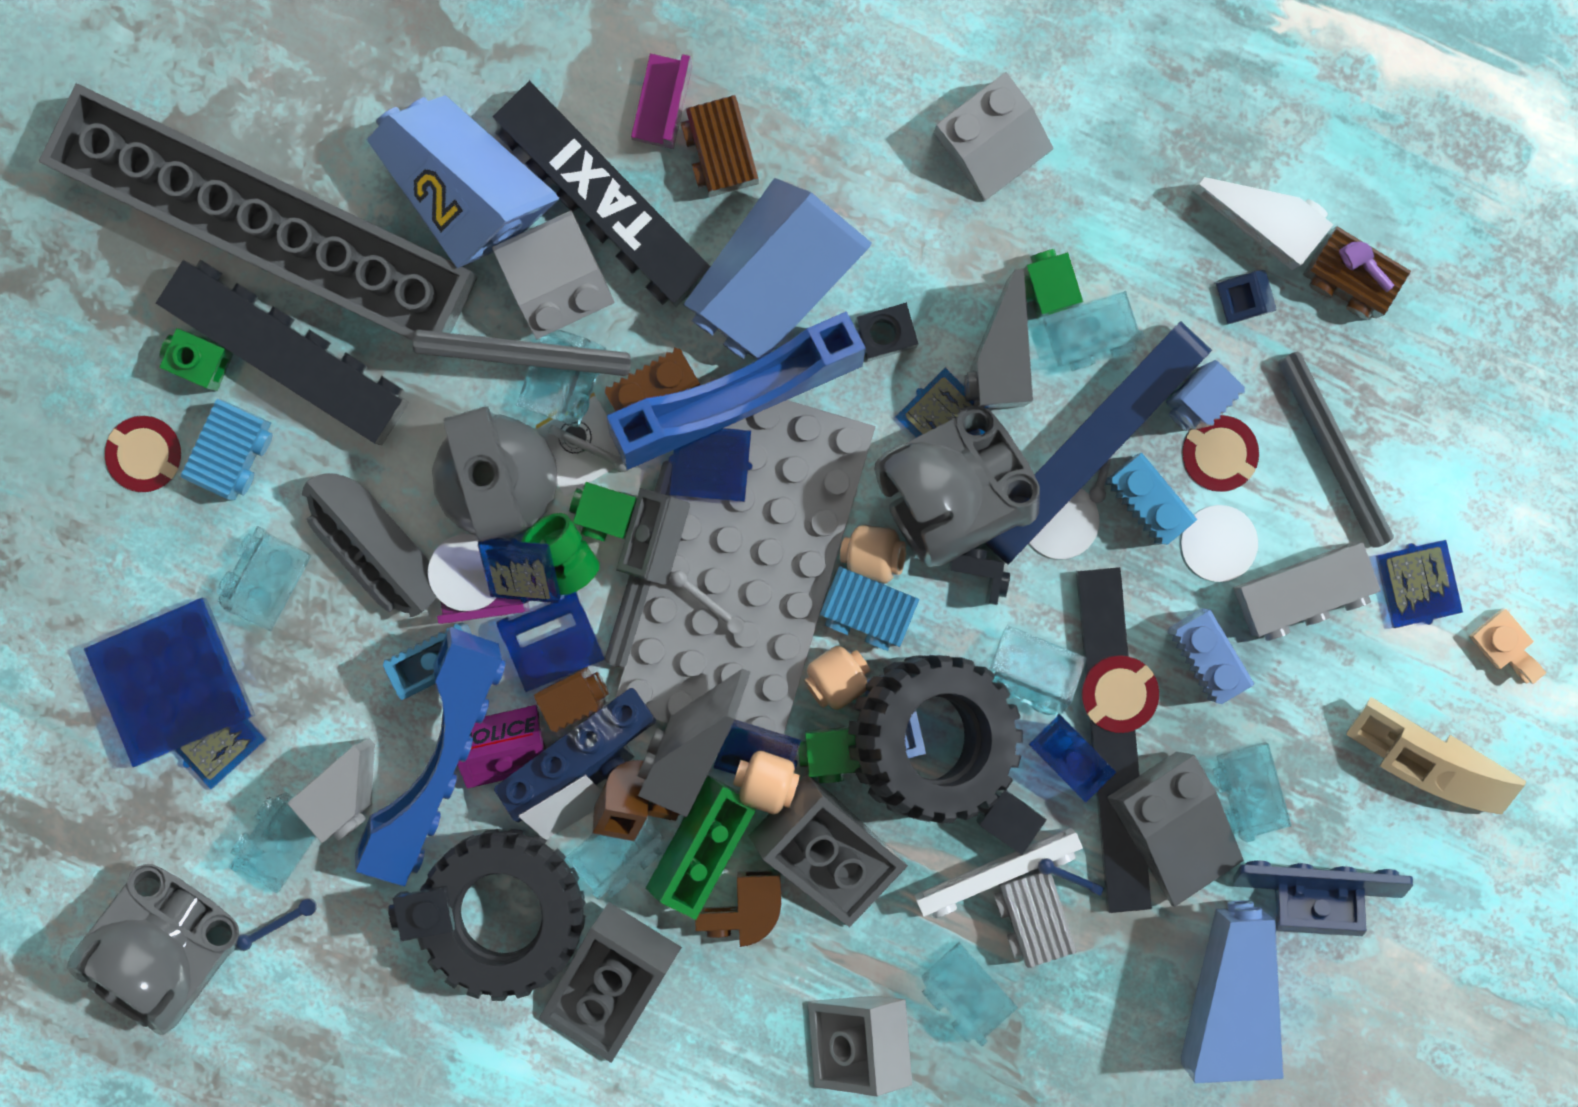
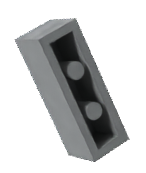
M1352 542L1233 587L1250 634L1258 637L1264 635L1266 641L1289 634L1290 629L1288 626L1304 620L1306 626L1325 621L1331 618L1329 610L1344 605L1346 611L1365 606L1371 603L1369 595L1381 591L1363 542Z

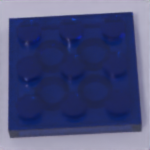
M199 598L84 648L133 768L256 716L207 598Z

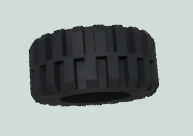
M945 655L906 657L904 662H893L883 668V677L873 676L865 685L866 689L870 692L867 697H858L853 707L854 710L859 711L857 722L849 721L848 734L855 735L856 744L848 747L850 760L859 761L861 767L855 770V774L860 783L870 785L868 794L876 802L886 804L888 810L898 815L941 824L954 823L957 818L968 820L978 816V807L989 809L998 801V797L994 793L997 790L1007 791L1013 781L1008 776L1011 767H1019L1021 755L1015 754L1016 743H1023V730L1016 729L1014 720L1020 718V714L1016 704L1007 703L1006 699L1010 697L1011 693L1005 684L993 682L995 674L986 667L975 666L972 660ZM932 697H942L947 699L956 708L961 717L964 727V745L958 761L950 771L937 779H926L915 771L909 761L905 746L906 729L911 716L923 702Z
M498 829L486 830L480 835H472L462 840L445 853L428 872V878L421 886L420 891L443 886L448 887L455 930L449 933L417 939L420 949H427L431 956L427 963L434 972L440 969L447 976L444 982L453 989L460 985L468 989L467 996L477 999L482 994L490 995L491 1001H505L507 996L512 995L519 999L530 995L532 990L538 987L544 988L552 982L559 972H562L569 962L584 929L586 917L583 915V907L586 903L584 890L579 888L578 880L580 878L575 868H569L564 861L566 856L558 848L554 851L545 844L546 839L538 835L534 837L523 835V830L510 829L508 832H499ZM506 874L518 878L533 890L541 905L542 919L539 931L527 946L518 951L500 953L484 948L470 936L463 923L461 907L465 894L476 881L488 875Z

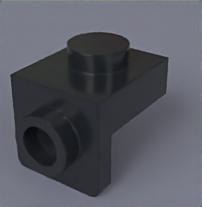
M972 549L949 562V571L989 577L985 603L997 605L999 597L1006 598L1010 572L1003 571L1004 562L987 560V551Z
M447 886L411 893L408 891L399 892L392 898L393 904L388 907L391 928L393 931L399 930L400 941L449 933L455 930Z

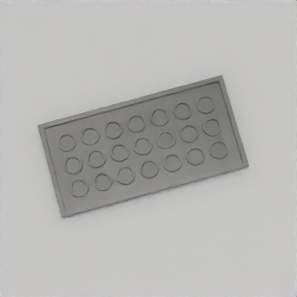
M711 377L710 382H712V381H714V380H717V379ZM786 400L702 437L700 444L711 435L733 437L739 440V442L735 443V446L725 448L737 452V454L727 457L730 463L726 465L732 469L719 471L722 476L721 480L726 482L727 485L716 486L719 489L718 492L679 488L676 498L688 501L690 508L668 583L665 585L651 581L616 698L629 688H634L655 719L668 723L673 714L743 668L750 671V675L733 724L783 739L876 426ZM710 446L703 447L704 449H712ZM690 477L691 481H694V480L704 481V480H702L701 478H692V477ZM677 570L685 572L687 580L732 617L742 618L745 624L743 631L739 634L731 633L725 621L683 587H675L671 583L672 573Z

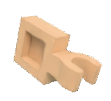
M1507 609L1499 610L1469 635L1496 669H1502L1509 663L1526 684L1529 682L1534 684L1546 674L1543 667L1525 651L1534 641Z

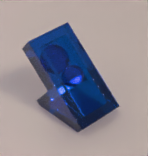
M1060 714L1028 744L1085 803L1116 773Z

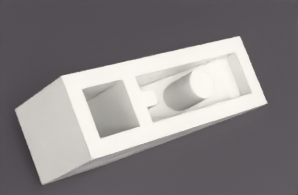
M1206 177L1192 190L1291 270L1303 264L1334 225L1326 219L1328 215L1326 210L1310 199L1304 201L1300 197Z

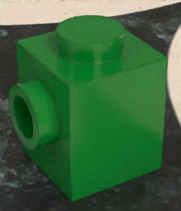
M1050 249L1030 257L1032 264H1028L1024 268L1026 303H1033L1037 319L1078 307L1084 302L1068 252L1057 255L1055 249Z
M176 328L174 335L169 334L161 346L159 357L163 360L159 368L207 389L218 391L233 353L217 344Z
M586 482L583 490L576 488L569 512L575 514L573 523L583 526L581 535L604 542L607 534L625 539L637 498Z
M849 727L805 731L806 741H797L799 765L800 767H808L809 777L818 776V783L844 781V774L855 773V770L861 767L859 761L850 760L848 747L856 744L855 735L848 734Z

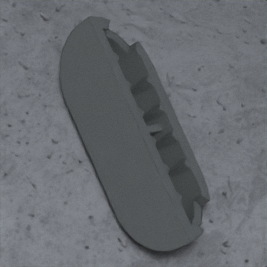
M333 473L317 475L305 483L302 496L307 497L311 516L307 518L309 526L378 605L388 612L396 609L409 613L410 617H415L434 602L436 595L432 591L428 579L429 560L363 486L351 478Z

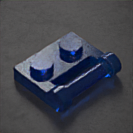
M578 591L564 595L562 599L514 619H510L508 616L496 621L501 638L508 649L525 692L605 660L604 652ZM570 613L572 614L576 623L575 626L525 647L522 646L518 635Z

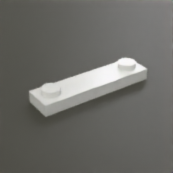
M1068 828L1029 845L1023 855L1016 851L919 892L915 894V898L923 917L932 913L933 918H939L957 909L955 903L1038 868V862L1043 858L1051 859L1054 865L1058 867L1076 858L1074 852L1083 849L1077 833L1072 828Z

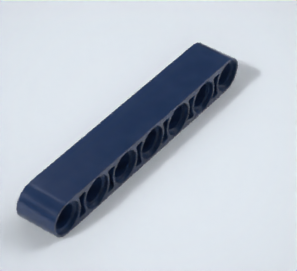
M1180 321L1034 474L1040 486L1039 515L1036 520L1023 527L1016 526L985 542V544L1009 565L1209 355L1212 349ZM1015 496L1011 499L1015 503H1024L1030 500L1025 496Z

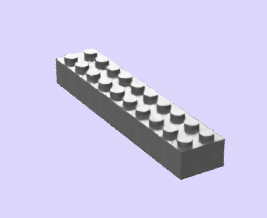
M78 83L75 84L38 161L412 341L416 330L451 333L478 278L473 272L464 267L457 268L453 262Z

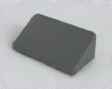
M640 488L616 571L663 585L667 584L690 503Z

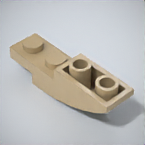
M1372 697L1369 698L1346 733L1350 738L1383 757L1380 764L1381 768L1424 791L1465 807L1502 815L1526 784L1524 779L1452 735H1449L1444 742Z

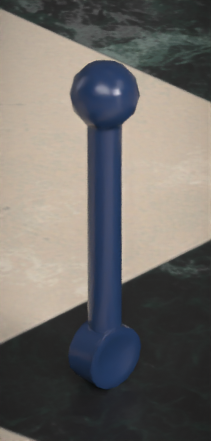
M1043 858L1038 862V870L1043 875L1054 874L1100 896L1105 889L1091 880H1086L1055 866L1054 862L1049 858Z
M306 898L299 904L297 909L252 934L239 935L236 948L240 951L249 950L252 943L302 915L310 916L315 913L317 903L311 898Z

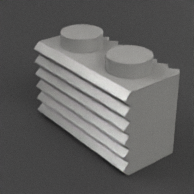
M1036 868L999 884L1001 892L993 895L1001 919L1009 917L1014 933L1007 935L1014 959L1023 958L1026 967L1032 968L1035 965H1041L1042 963L1076 953L1052 874L1043 875Z

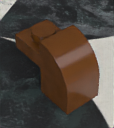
M632 760L622 763L611 772L594 806L593 834L635 841L647 816L672 821L678 819L680 814L638 796L644 779L637 776L643 760Z
M777 870L738 872V906L703 907L695 920L696 931H705V936L709 938H721L731 936V930H739L740 947L749 946L761 941L773 930L780 916L781 873Z

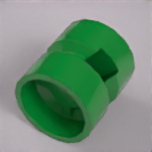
M554 513L543 517L526 531L521 541V547L533 563L537 558L541 561L546 582L553 593L558 595H568L585 587L594 579L600 566V562L586 541L581 540L580 532L569 516L564 513Z

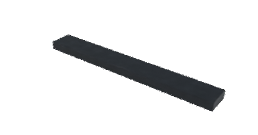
M1121 567L1076 571L1086 676L1097 663L1106 658L1129 656ZM1089 717L1107 911L1109 913L1150 910L1152 909L1148 866L1107 799L1109 795L1140 776L1136 730L1126 733L1107 731L1094 723Z

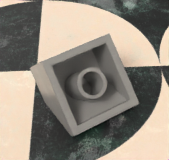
M1007 72L1003 73L937 123L933 133L984 201L1054 149L1032 105Z
M571 210L492 247L536 340L615 303L605 278Z
M370 738L352 746L287 803L321 843L333 836L337 841H340L366 820L362 812L371 805L375 744Z
M864 996L808 1002L814 1085L816 1088L880 1096L912 1085L905 999Z

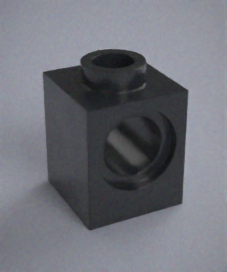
M907 302L856 317L857 328L855 329L866 348L865 356L867 362L917 348L919 344ZM880 322L889 324L895 333L894 340L887 345H880L874 342L870 330L875 324Z
M997 790L994 794L998 797V801L989 809L978 807L980 815L976 821L979 826L1023 855L1047 819L1008 790Z

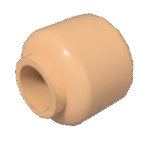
M860 525L855 528L850 538L845 537L842 541L840 561L847 563V570L881 584H886L893 579L894 575H901L904 568L906 544L904 541H900L897 532L891 528Z
M834 646L808 665L807 674L809 677L804 682L822 708L829 705L832 709L839 710L866 692L865 685L867 684L865 674L871 670L857 650L849 653L841 646Z
M757 751L752 755L750 762L740 761L733 785L741 787L739 793L741 803L776 814L781 811L783 806L790 808L800 775L794 773L795 768L792 761L764 751Z

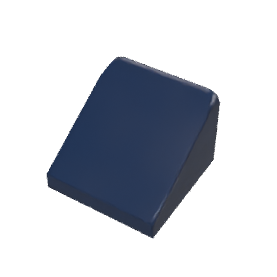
M1265 270L1254 271L1216 283L1227 325L1277 310Z

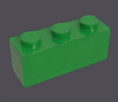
M707 775L687 817L683 818L645 888L660 903L694 920L697 919L757 810L741 803L738 790Z

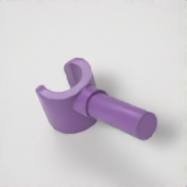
M1352 242L1340 249V256L1350 270L1363 264L1365 270L1369 272L1386 292L1394 287L1391 280L1373 260L1374 254L1369 244L1365 242Z

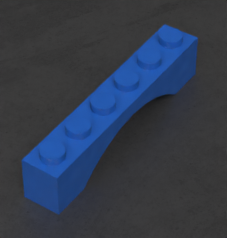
M847 311L805 329L772 353L727 376L682 392L646 398L607 415L609 434L626 469H632L863 367L866 348Z
M449 627L433 665L435 682L443 704L441 731L435 751L422 774L405 793L390 805L370 815L355 851V872L404 887L411 872L418 873L425 854V849L422 848L427 835L432 837L437 830L441 816L438 808L442 799H449L453 793L457 775L453 773L458 761H466L473 742V737L470 736V733L475 723L481 724L483 722L489 705V699H486L491 684L495 686L499 684L505 669V661L502 660L499 643Z

